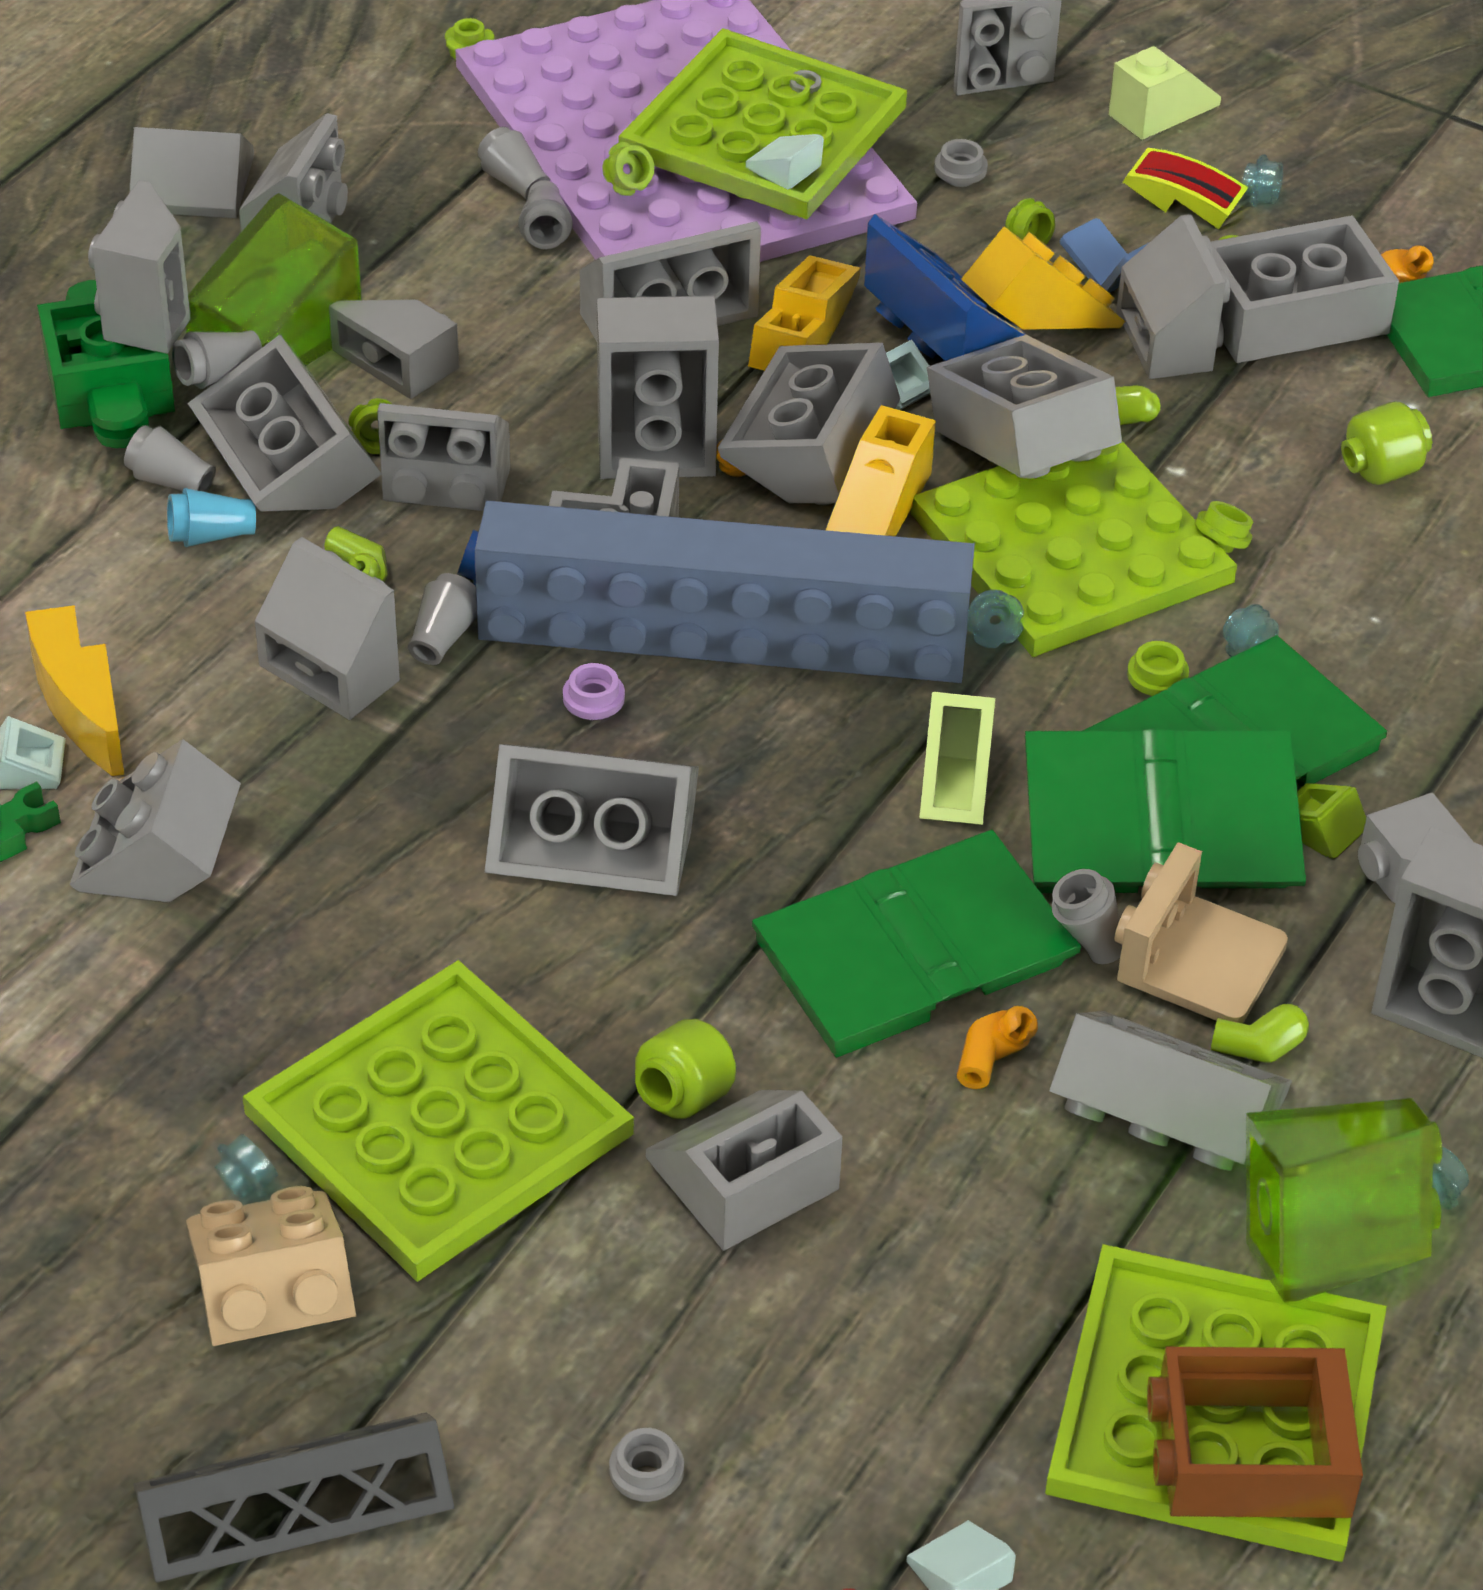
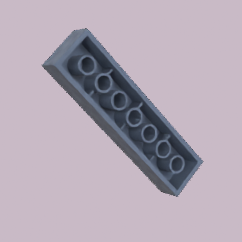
M486 501L475 546L478 640L962 683L975 543Z

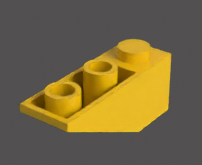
M1003 226L961 278L990 307L1022 330L1121 328L1126 322L1109 307L1115 298L1091 278L1083 286L1081 281L1085 278V275L1061 255H1059L1054 263L1051 262L1050 259L1055 252L1030 232L1022 240Z
M883 405L879 407L859 441L826 527L827 531L884 536L897 535L913 507L914 496L921 493L932 474L936 420Z

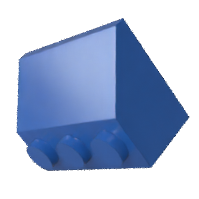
M873 215L868 222L864 286L881 301L875 309L884 318L900 329L906 324L912 330L907 339H912L920 351L932 359L938 354L943 360L947 361L1027 335L1017 325L990 307L961 280L962 276L935 251L878 215Z

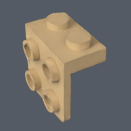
M1178 842L1164 865L1156 862L1151 867L1142 888V900L1138 907L1128 905L1119 920L1114 937L1115 942L1122 944L1117 981L1216 1021L1217 1018L1244 1023L1283 956L1288 937L1281 929L1196 897L1195 892L1202 851Z
M294 1186L276 1191L271 1195V1200L246 1205L235 1200L218 1201L206 1205L200 1210V1214L191 1216L186 1220L188 1235L199 1271L212 1346L356 1317L344 1238L325 1192L313 1191L312 1188L306 1186Z

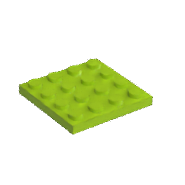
M722 28L619 135V143L627 142L629 145H638L645 148L652 156L654 166L687 177L692 181L701 182L733 193L738 197L770 206L786 214L808 220L906 108L907 90ZM809 70L817 73L821 77L820 89L810 93V86L815 84V81L799 74H794V72ZM790 80H794L799 85L804 86V90L800 93L794 91L790 87ZM819 134L824 138L821 167L791 189L787 190L745 168L746 161L778 137Z
M1123 441L1122 443L1102 449L1100 455L1093 459L1085 461L1070 460L1050 467V472L1041 477L1020 478L1005 468L997 466L919 493L913 498V507L910 514L932 540L975 543L971 586L1032 657L1235 583L1237 564L1215 540L1206 536L1196 527L1195 519Z
M459 960L243 1096L245 1115L417 1282L634 1135V1117Z
M1102 1244L1048 1472L1045 1495L1343 1563L1351 1518L1170 1516L1167 1486H1156L1154 1482L1155 1439L1163 1440L1161 1422H1149L1148 1378L1150 1376L1160 1377L1165 1347L1345 1348L1360 1458H1362L1387 1306ZM1186 1406L1192 1464L1315 1465L1307 1407Z

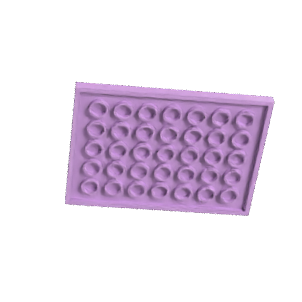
M653 0L637 5H624L616 10L589 17H576L569 22L544 28H531L520 34L496 40H483L475 45L456 49V67L499 127H508L510 130L522 133L542 170L551 179L550 182H553L558 187L560 197L571 214L573 230L595 260L599 257L757 221L761 227L760 262L866 233L868 222L874 214L892 225L916 219L917 201L872 147L808 220L786 214L781 210L750 199L738 197L733 193L692 181L687 177L654 166V175L648 186L642 191L636 190L631 196H622L613 190V184L605 180L602 172L603 161L609 157V149L619 143V135L722 28L791 51L750 0ZM628 164L623 166V171L626 174L630 173Z

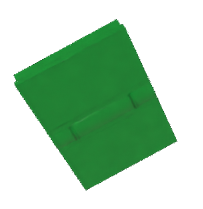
M1481 265L1470 267L1460 272L1402 282L1398 285L1390 332L1386 335L1427 397L1483 387V266Z
M1278 635L1192 677L1184 678L1174 683L1168 689L1083 730H1291L1296 782L1302 787L1306 783L1315 784L1378 751L1381 740L1387 736V730Z
M1150 729L1144 731H1025L1033 883L1041 893H1053L1056 883L1063 876L1079 869H1091L1098 872L1113 884L1115 893H1138L1139 887H1143L1153 864L1157 862L1164 865L1178 842L1202 851L1196 886L1201 887V889L1305 886L1306 875L1291 730L1174 731Z
M993 829L888 869L874 871L859 880L752 920L757 943L835 1058L929 1022L931 1011L936 1009V1004L939 1002L950 1000L977 987L981 988L984 995L991 994L1057 968L1066 959L1075 956L1081 950V945L1054 917L1050 904Z

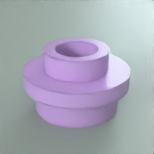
M588 663L577 667L572 671L563 687L565 707L573 715L583 719L599 720L608 718L617 713L625 701L623 683L618 678L616 672L604 664Z

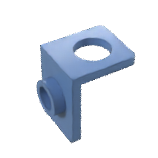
M1097 218L1065 233L1060 239V244L1086 277L1093 279L1109 293L1119 288L1122 266L1147 245L1145 244L1127 254L1102 221Z

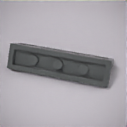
M427 1412L133 1483L156 1583L455 1508L437 1422ZM426 1454L434 1495L402 1502L379 1488L396 1460ZM379 1465L370 1481L354 1472L355 1470ZM341 1474L364 1488L349 1515L328 1520L305 1506L322 1478ZM306 1483L296 1499L280 1490ZM266 1492L289 1506L290 1509L273 1535L254 1539L230 1523L247 1497ZM374 1495L390 1505L364 1512ZM231 1501L221 1518L204 1508ZM192 1511L215 1526L199 1553L167 1561L159 1518ZM299 1514L316 1523L290 1530ZM225 1532L241 1542L215 1549Z

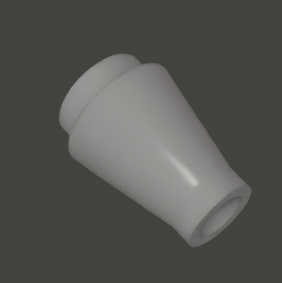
M498 127L489 132L481 141L478 147V157L481 160L482 169L520 193L526 200L528 198V191L535 182L551 180L542 170L521 132L510 130L508 127Z
M541 180L535 182L530 187L527 201L519 217L518 226L522 237L528 243L539 249H552L568 238L573 222L570 212L560 197L558 187L553 182Z
M253 330L244 332H187L183 339L177 340L173 344V366L177 377L184 385H195L203 389L217 382L260 350L262 344L258 335Z
M142 426L138 429L130 440L124 455V466L133 471L135 479L181 491L184 488L207 492L212 485L216 473L215 466L202 460L161 426L155 429Z
M452 573L441 574L435 581H431L425 586L414 633L408 644V651L415 659L428 665H437L442 661L449 648L477 618L476 586L466 578Z
M1079 869L1063 876L1056 883L1052 893V913L1054 917L1081 944L1093 962L1109 964L1116 961L1121 956L1122 944L1114 941L1120 919L1113 884L1107 878L1102 877L1098 872L1091 869Z

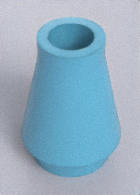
M184 488L182 494H169L167 501L169 540L171 542L183 541L185 547H190L239 535H254L256 530L255 504L251 499H237Z

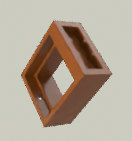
M1165 1347L1160 1377L1150 1376L1148 1378L1147 1412L1149 1422H1161L1163 1440L1155 1439L1153 1475L1156 1486H1167L1170 1516L1352 1518L1363 1472L1345 1348ZM1186 1406L1307 1407L1315 1465L1192 1464Z

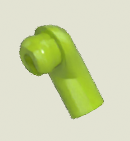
M1138 385L1115 387L1120 425L1149 422L1158 416L1161 407L1160 399L1148 388Z
M340 526L330 530L325 540V550L334 552L343 561L348 562L370 577L378 578L383 582L386 581L388 570L386 553L383 546Z
M1293 1004L1279 1005L1251 1025L1217 1018L1211 1051L1264 1063H1272L1298 1046L1305 1039L1309 1031V1021L1306 1014Z

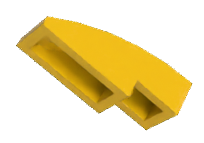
M811 255L801 262L775 287L772 308L754 324L748 367L765 371L780 346L828 344L858 283L861 268Z
M75 605L26 611L25 616L38 684L50 711L66 735L89 759L111 776L125 775L106 644L81 647Z

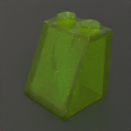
M276 194L269 199L188 293L190 321L186 326V333L244 332L253 330L258 335L262 347L281 334L303 364L307 366L332 350L329 306L336 301L361 300L358 240L282 194Z
M1412 1098L1246 1113V1243L1283 1302L1299 1301L1431 1257L1432 1230L1439 1229L1441 1225V1205L1438 1193L1432 1187L1433 1165L1440 1164L1442 1159V1139L1436 1122H1431Z

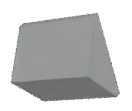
M134 127L130 192L138 180L148 181L171 214L237 218L254 158V146L239 133Z

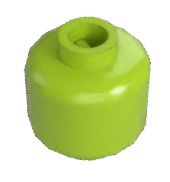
M1388 402L1352 417L1347 425V440L1341 443V452L1347 468L1352 473L1359 472L1369 483L1382 485L1415 473L1422 468L1426 461L1427 452L1432 449V434L1425 417L1419 410L1411 409L1402 402Z
M699 1019L680 1020L644 1042L635 1057V1083L641 1098L652 1109L673 1119L690 1118L728 1094L735 1081L736 1062L732 1048L715 1027Z

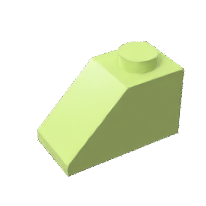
M1155 46L1114 63L1108 115L1141 140L1220 106L1221 96Z
M932 692L919 818L983 825L996 698Z

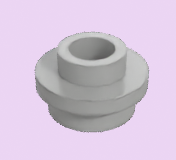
M955 139L948 141L942 146L941 152L935 158L934 169L936 174L948 184L956 187H967L986 176L988 162L979 144L971 140Z
M654 1428L636 1429L626 1434L613 1449L609 1460L610 1478L615 1488L630 1499L642 1502L657 1501L669 1496L680 1485L684 1475V1458L679 1447L666 1433ZM641 1466H652L657 1470L641 1472L636 1469Z

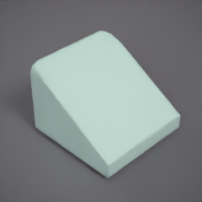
M819 134L778 137L746 161L745 168L787 190L791 189L821 167L824 138Z
M912 339L886 353L901 398L895 409L902 410L930 394L927 367L929 365Z
M7 716L0 727V790L22 789L36 781L42 789H57L61 782L66 738Z
M968 1520L907 1555L906 1562L929 1590H998L1012 1582L1016 1554L1006 1543Z

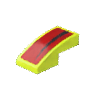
M1147 148L1123 180L1124 184L1165 213L1176 199L1218 230L1248 189L1247 186L1233 177L1199 160L1154 148Z

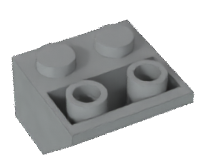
M962 0L959 8L953 87L956 96L1053 82L1062 0Z
M326 113L281 146L239 210L244 255L304 267L315 248L323 246L327 237L328 227L336 215L340 216L344 212L348 197L347 185L341 183L340 167L344 159L345 144L343 139L338 138L337 115Z
M138 180L126 199L118 202L112 219L102 233L96 234L90 244L88 261L90 267L95 270L97 286L94 306L96 313L101 316L104 340L168 354L174 342L177 341L190 321L181 227L151 183Z
M1191 214L1179 216L1124 264L1121 269L1116 311L1126 321L1123 326L1148 379L1213 371L1216 348L1221 347L1223 344L1224 332L1221 312L1223 303H1228L1230 298L1229 278L1224 269L1219 270L1213 258L1210 239L1207 235L1202 236Z
M385 403L379 404L377 412L384 501L484 511L486 501L501 502L511 467L509 422L498 415Z
M300 537L292 544L255 619L259 666L348 720H351L400 681L394 590L389 588L382 580L370 577L346 563L334 552L324 550L309 540Z
M184 739L161 754L157 752L150 753L141 761L134 772L120 781L117 779L108 781L95 796L92 803V810L95 811V815L90 829L81 838L76 847L75 856L79 859L69 885L77 891L84 893L171 902L211 877L241 783Z
M759 1090L646 1149V1159L720 1248L725 1251L839 1190L843 1136L803 1091Z

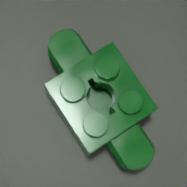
M86 280L70 287L65 301L37 305L45 361L60 429L93 426L95 436L103 446L127 448L138 429L142 426L149 427L148 417L175 412L169 356L167 353L104 340L101 316L96 313L94 306L97 291L96 280Z

